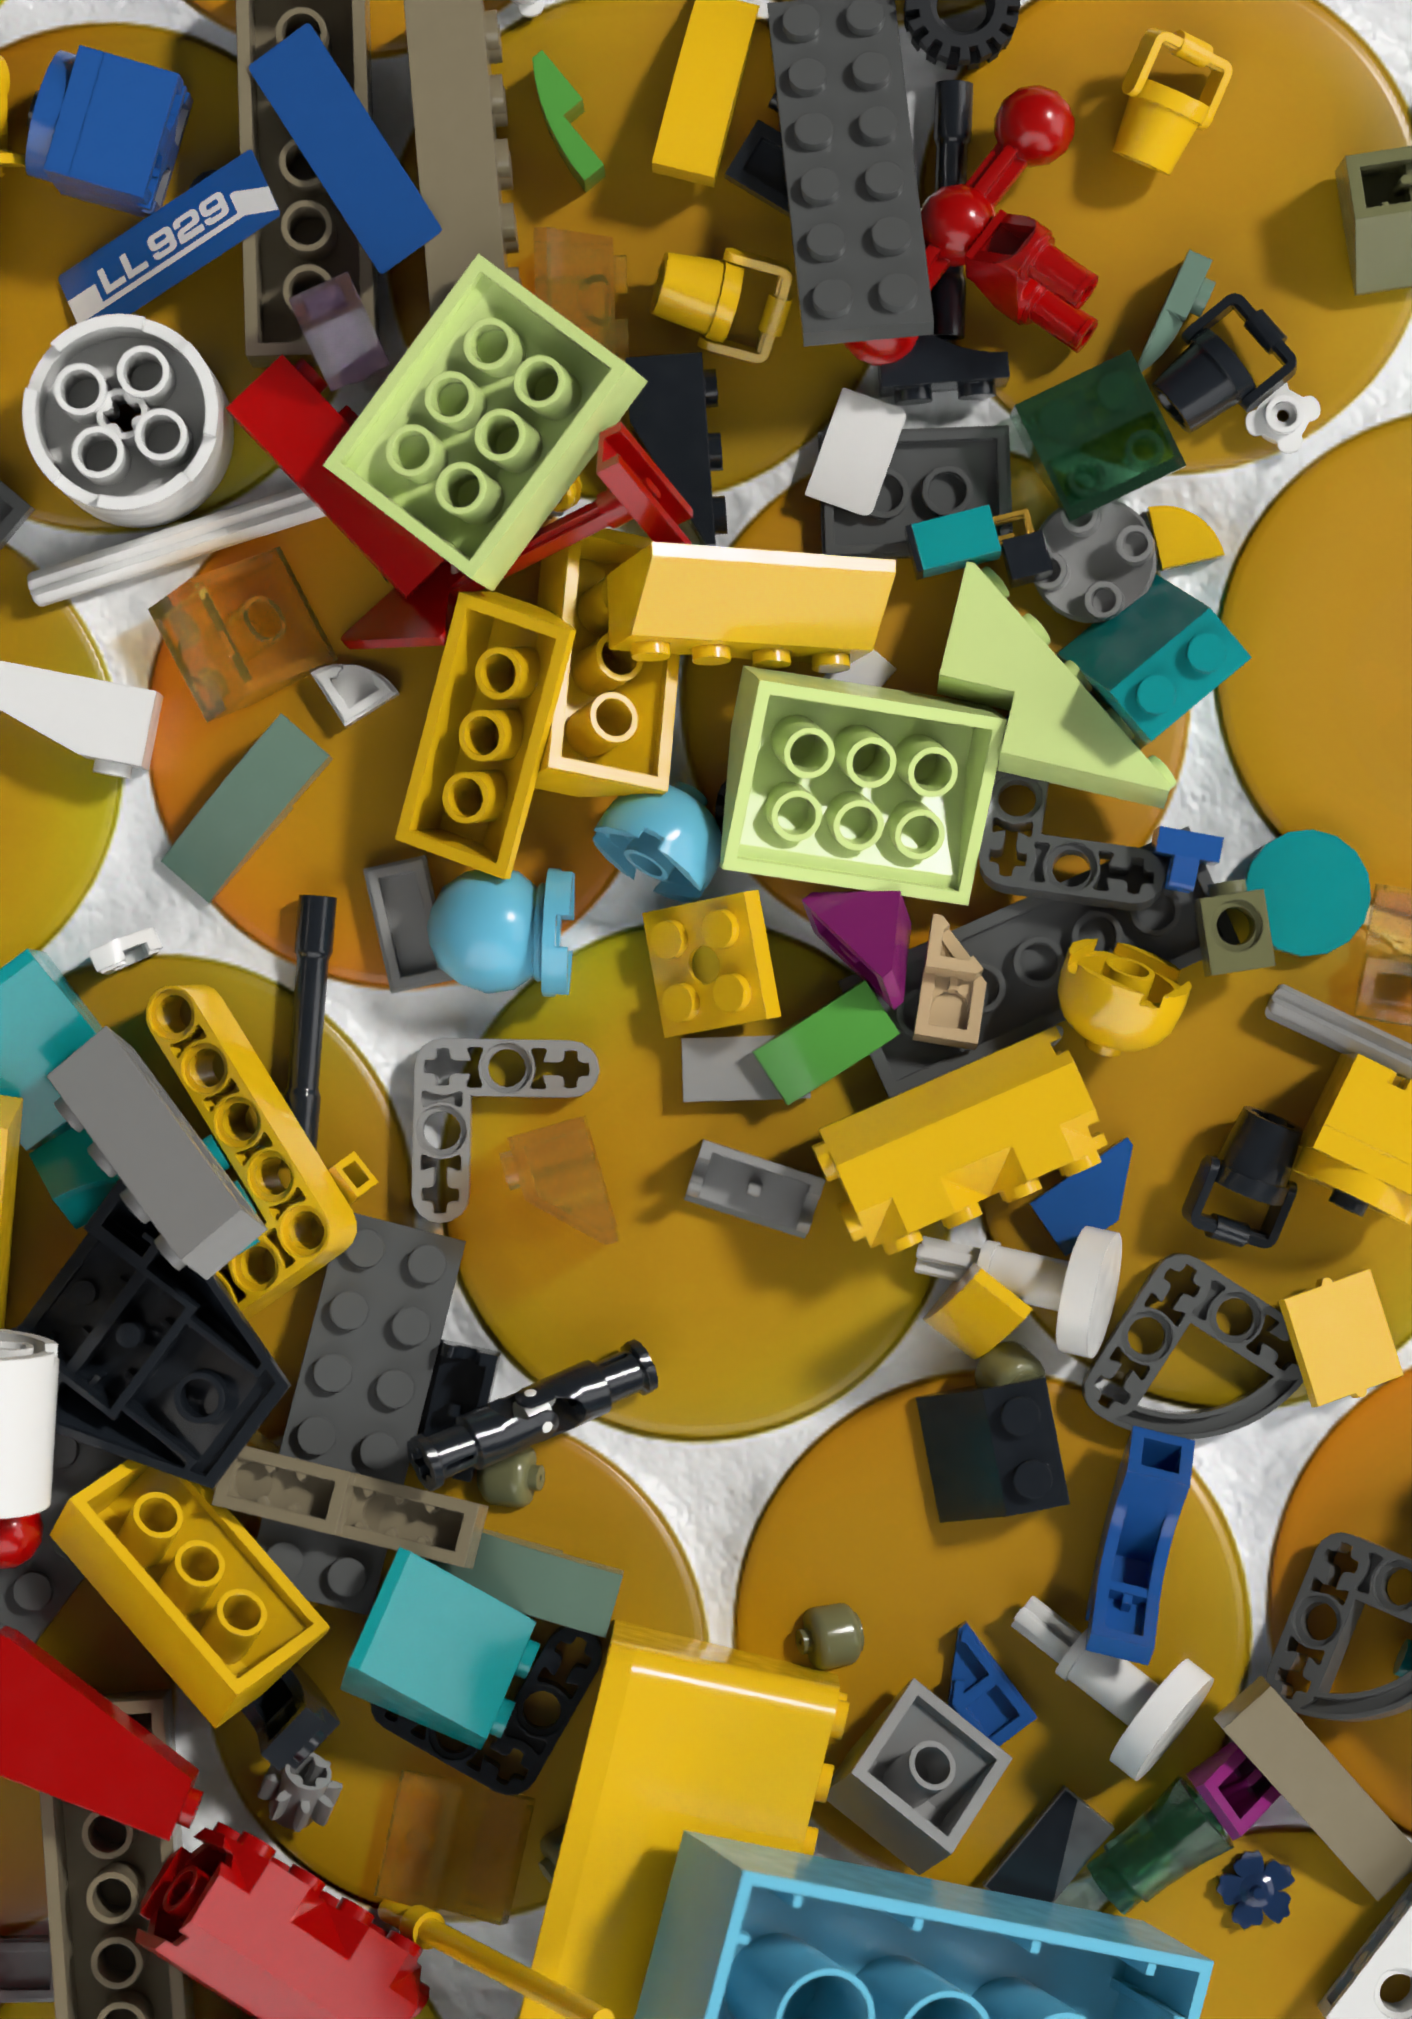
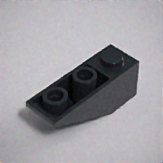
M702 352L626 357V364L648 381L629 407L631 431L640 446L693 509V518L687 520L702 546L716 547L715 535L728 534L725 496L712 497L711 471H723L720 432L708 433L706 408L718 407L716 369H703Z

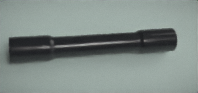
M943 80L935 83L933 135L936 144L935 192L944 186L965 185L967 182L968 146L972 139L973 83L968 81ZM964 265L950 266L930 291L934 318V335L942 340H961L965 336L966 280L964 278Z
M299 895L295 937V953L297 956L287 1086L283 1093V1098L317 1152L321 1104L319 1076L328 965L333 953L337 898Z

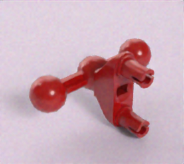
M1041 85L1021 87L1003 99L994 117V135L997 144L966 184L941 187L926 198L920 210L930 291L950 266L965 265L966 277L979 288L990 303L1003 315L1019 326L1022 324L1028 326L1032 322L1078 353L1088 343L1098 326V320L1082 310L1081 307L1096 288L1099 276L1055 247V238L1052 231L1029 216L1008 214L1002 209L997 214L995 212V207L1026 167L1050 165L1066 152L1074 137L1075 118L1069 104L1057 91ZM919 336L844 343V346L858 360L879 366L898 362L912 351Z

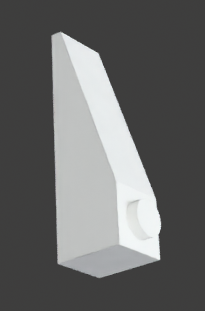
M0 661L1 711L87 759L95 760L93 772L130 779L132 768L149 771L164 697L159 692Z

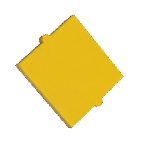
M1365 1269L1334 1281L1330 1278L1318 1279L1315 1283L1316 1287L1278 1300L1311 1407H1319L1349 1395L1352 1398L1364 1397L1368 1388L1404 1375L1370 1269Z

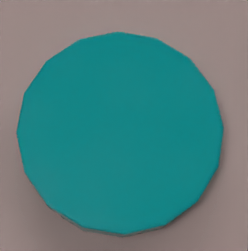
M1314 829L1287 832L1265 844L1248 864L1244 878L1246 879L1247 891L1264 889L1273 948L1298 957L1327 954L1349 942L1365 922L1371 901L1369 874L1357 852L1339 837Z

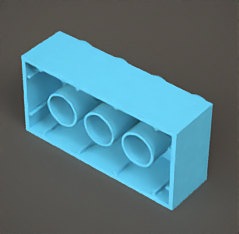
M684 1830L634 2019H1200L1214 1961L1143 1920Z

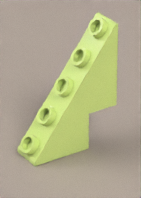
M967 561L939 673L937 694L1010 711L997 771L1164 809L1169 791L1177 784L1169 768L1155 755H1151L1147 759L1132 742L1134 734L1123 719L1112 708L1105 711L1089 693L1093 688L1080 671V668L1071 660L1063 663L1049 648L1048 645L1051 643V640L1041 623L1029 613L1021 616L1006 599L1009 597V591L1001 578L990 567L985 566L980 569L975 563Z

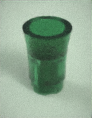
M1178 1775L1158 1799L1126 1829L1104 1845L1105 1851L1090 1860L1086 1867L1108 1900L1125 1915L1142 1900L1146 1903L1149 1902L1169 1885L1195 1868L1233 1849L1234 1844L1199 1794L1183 1777Z

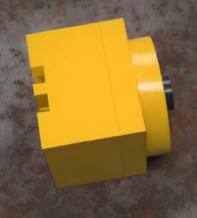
M1359 1053L1340 1054L1303 1130L1299 1147L1303 1149L1293 1170L1331 1190L1332 1193L1328 1201L1353 1214L1364 1217L1369 1208L1410 1226L1412 1222V1079L1397 1076L1394 1070Z

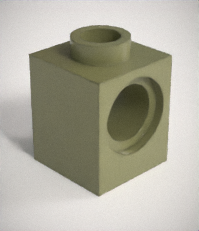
M1246 879L1207 885L1209 897L1193 901L1205 977L1276 966L1264 889L1247 891ZM1227 908L1241 911L1249 922L1248 936L1239 945L1226 943L1221 939L1217 931V920L1220 914Z

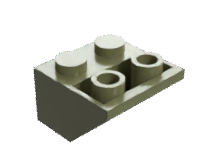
M1412 146L1345 156L1336 168L1335 175L1354 296L1412 287Z

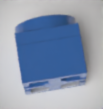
M79 45L77 55L63 50L58 51L51 60L39 91H36L30 105L27 118L29 132L25 154L27 175L52 182L63 195L147 218L163 207L193 104V99L190 93L186 92L187 87L183 85L184 81L180 74Z

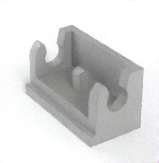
M703 1139L684 1200L805 1239L806 1234L810 1230L814 1211L821 1197L826 1179Z

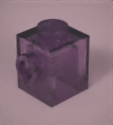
M348 271L288 298L331 392L347 384L359 383L367 379L372 373L390 365Z

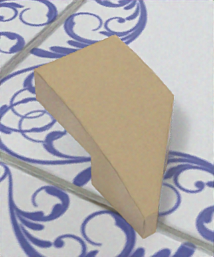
M933 914L912 1040L976 1050L987 984L981 976L984 968L974 955L971 957L949 929L950 924L944 916Z

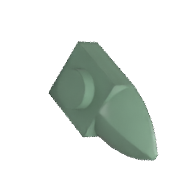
M1189 249L1155 321L1134 372L1140 374L1165 352L1175 339L1189 313L1201 317L1216 284L1215 281L1205 277L1213 261L1212 259Z

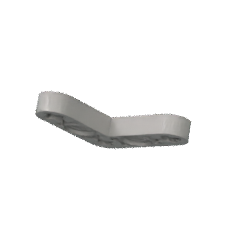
M440 1038L431 1040L422 1046L416 1055L414 1064L411 1189L413 1205L419 1215L431 1222H450L462 1215L469 1204L471 1194L472 1096L547 1098L582 1096L589 1092L598 1081L600 1067L598 1058L593 1050L581 1042L571 1040ZM470 1047H481L483 1049L478 1064L479 1077L482 1083L480 1088L468 1086L471 1074H452L449 1078V1085L443 1086L438 1085L436 1074L426 1072L427 1060L437 1059L438 1049H449L450 1058L455 1061H472L469 1052ZM535 1048L546 1049L547 1052L543 1062L551 1063L563 1062L565 1051H577L578 1061L589 1063V1075L578 1077L577 1087L575 1088L565 1087V1081L562 1076L543 1075L546 1088L534 1089L531 1086L535 1078L536 1063L532 1050ZM500 1050H515L525 1061V1075L514 1086H500L490 1076V1060ZM436 1112L450 1113L460 1123V1138L455 1145L448 1149L435 1148L425 1138V1123ZM423 1155L437 1159L461 1156V1170L447 1167L448 1187L459 1190V1199L448 1202L446 1212H435L434 1201L424 1200V1188L435 1185L436 1166L424 1170L422 1167Z

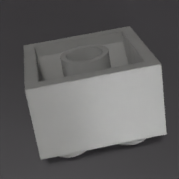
M913 1678L851 1748L832 1777L827 1801L918 1875H921L953 1853L1013 1758Z

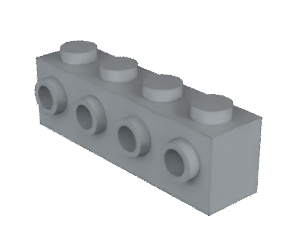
M105 1026L47 1075L50 1082L61 1095L54 1102L55 1107L77 1132L85 1129L94 1142L87 1147L88 1153L109 1177L113 1178L116 1174L119 1175L127 1186L120 1193L122 1200L144 1224L150 1220L161 1233L154 1240V1243L175 1269L180 1271L187 1265L208 1280L267 1230L264 1223L135 1049L109 1027Z

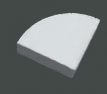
M331 664L311 672L346 728L400 694L394 685L382 674L360 665Z
M154 927L96 947L88 951V954L96 972L110 975L159 953V949L163 947Z

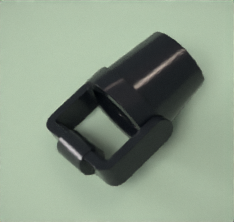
M1233 293L1223 298L1182 333L1181 338L1189 346L1151 384V388L1172 419L1183 430L1191 434L1236 404L1241 405L1246 412L1256 408L1296 374L1297 359L1292 350L1285 344L1288 337L1264 310L1256 311L1241 294ZM1232 310L1245 322L1243 326L1269 355L1273 354L1283 365L1257 388L1249 372L1235 353L1218 335L1210 330Z
M1244 1106L1218 1155H1206L1202 1159L1182 1207L1183 1217L1194 1227L1204 1230L1205 1236L1238 1247H1243L1246 1243L1260 1248L1272 1247L1279 1238L1297 1194V1184L1289 1180L1303 1129L1273 1113L1251 1106ZM1214 1181L1238 1194L1270 1204L1260 1230L1250 1228L1248 1223L1212 1213L1208 1215L1202 1213Z

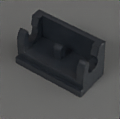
M441 1339L417 1435L431 1436L455 1425L456 1417L489 1403L501 1352ZM468 1468L450 1477L470 1482L474 1476L475 1468Z

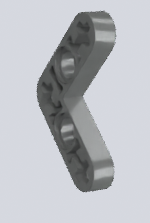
M996 771L979 852L980 874L989 887L1004 894L1126 911H1142L1153 906L1160 898L1164 888V868L1159 858L1152 852L1138 847L1042 834L1050 783ZM1012 785H1022L1029 788L1036 798L1034 808L1023 816L1009 815L999 805L998 800L1001 793ZM995 825L1011 832H1018L1016 856L1018 860L1026 862L1025 866H1015L1012 870V876L1000 875L999 864L990 862L991 857H1002L1006 840L1005 830L993 832ZM1032 830L1031 837L1019 833ZM1066 855L1080 856L1090 867L1089 877L1078 886L1068 887L1062 885L1053 874L1055 863ZM1100 859L1111 860L1108 874L1128 875L1131 865H1139L1143 867L1144 877L1154 880L1153 884H1142L1139 894H1131L1127 892V883L1125 881L1107 878V891L1096 890L1100 880Z

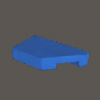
M1128 1137L1123 1138L1099 1155L1101 1163L1064 1178L1029 1202V1205L1064 1256L1073 1251L1076 1240L1085 1226L1107 1229L1119 1220L1133 1148Z
M966 1620L961 1623L957 1629L947 1703L949 1707L997 1746H1001L1038 1717Z

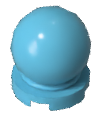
M548 868L546 883H540L538 887L522 873L512 870L511 878L505 880L477 869L462 873L441 889L431 908L427 931L429 944L438 967L459 984L487 994L515 990L534 976L536 981H541L543 997H555L556 994L569 995L573 951H568V947H560L562 920H574L575 873L562 871L558 868Z

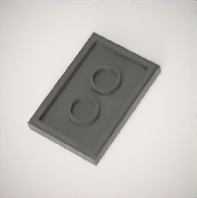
M1009 425L902 429L871 514L862 516L820 501L822 554L877 559L911 558L905 538L906 525L985 505H990L992 517L1012 512ZM818 432V455L826 432ZM1012 522L995 527L998 536L1013 533Z

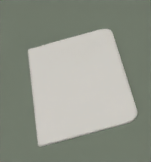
M842 388L805 495L862 516L871 514L906 420L905 411L898 406L847 388Z

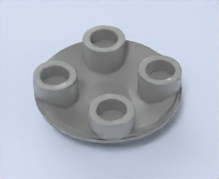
M1074 496L1067 500L1063 506L1055 510L1039 528L1038 531L1043 530L1053 573L1050 579L1034 582L1042 599L1060 615L1083 623L1106 622V620L1109 621L1118 616L1150 589L1157 568L1155 540L1144 519L1126 504L1105 497Z

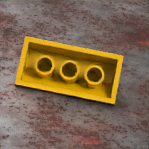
M605 528L541 560L537 606L552 611L575 628L576 634L534 787L536 789L575 797L628 796L633 794L663 795L668 792L680 654H670L669 659L662 661L644 662L633 660L631 658V651L609 650L607 574L653 542L648 537Z
M651 542L607 574L609 650L631 651V658L633 660L644 662L662 661L669 659L670 654L692 655V662L698 665H722L729 663L731 658L752 659L753 667L764 669H781L789 667L791 662L812 663V670L815 672H844L850 669L851 663L873 651L896 575V560Z
M459 592L395 840L504 880L511 878L576 634L575 628L548 609L498 592Z
M128 1459L69 1498L49 1535L214 1729H216L264 1694L331 1627L230 1510L212 1505L214 1492L211 1488Z

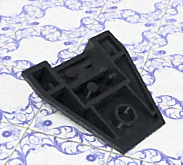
M120 1178L83 1227L88 1234L23 1322L10 1330L35 1334L58 1343L59 1372L55 1423L56 1434L213 1489L287 1392L291 1384L217 1275L214 1274L206 1280L187 1265L178 1271L161 1254L154 1243V1240L161 1233L151 1220L146 1224L141 1222L124 1203L120 1193L127 1186Z

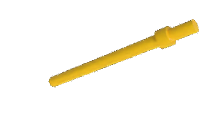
M394 1897L385 1898L379 1905V1918L399 1929L401 1935L407 1937L424 1950L435 1948L567 2019H614V2014L610 2009L446 1925L442 1915L426 1906L414 1905L411 1907Z

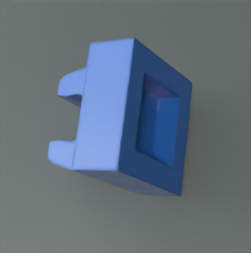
M1164 826L1154 829L1150 852L1155 856L1168 858L1164 889L1183 893L1193 892L1199 864L1213 866L1220 862L1224 837Z

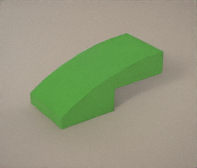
M541 50L532 58L542 114L560 156L583 190L588 192L605 178V168L602 161L571 125L574 120L584 113L583 98L543 50Z
M863 980L809 1016L802 1017L753 1050L752 1054L784 1103L789 1105L862 1060L900 1033L866 980Z

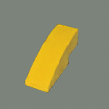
M695 0L652 159L653 173L714 187L759 12V5L739 0Z
M973 1263L958 1282L953 1281L923 1320L971 1359H978L1005 1339L1025 1320L1033 1309L985 1270Z

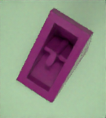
M901 891L811 892L803 898L802 903L813 932L862 980H866L867 984L893 1010L904 1002L912 923Z
M1234 1741L1186 1774L1232 1840L1242 1837L1281 1795Z

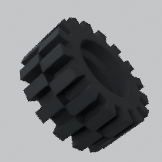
M905 0L903 10L905 11L904 25L906 33L910 31L912 36L911 43L917 52L922 49L927 54L926 60L935 65L938 60L947 64L946 69L957 71L958 65H967V69L972 70L979 68L980 62L987 60L990 63L996 59L999 51L1003 47L1006 49L1012 39L1020 10V0H984L986 4V17L983 22L973 30L959 32L948 28L940 20L937 13L938 0Z

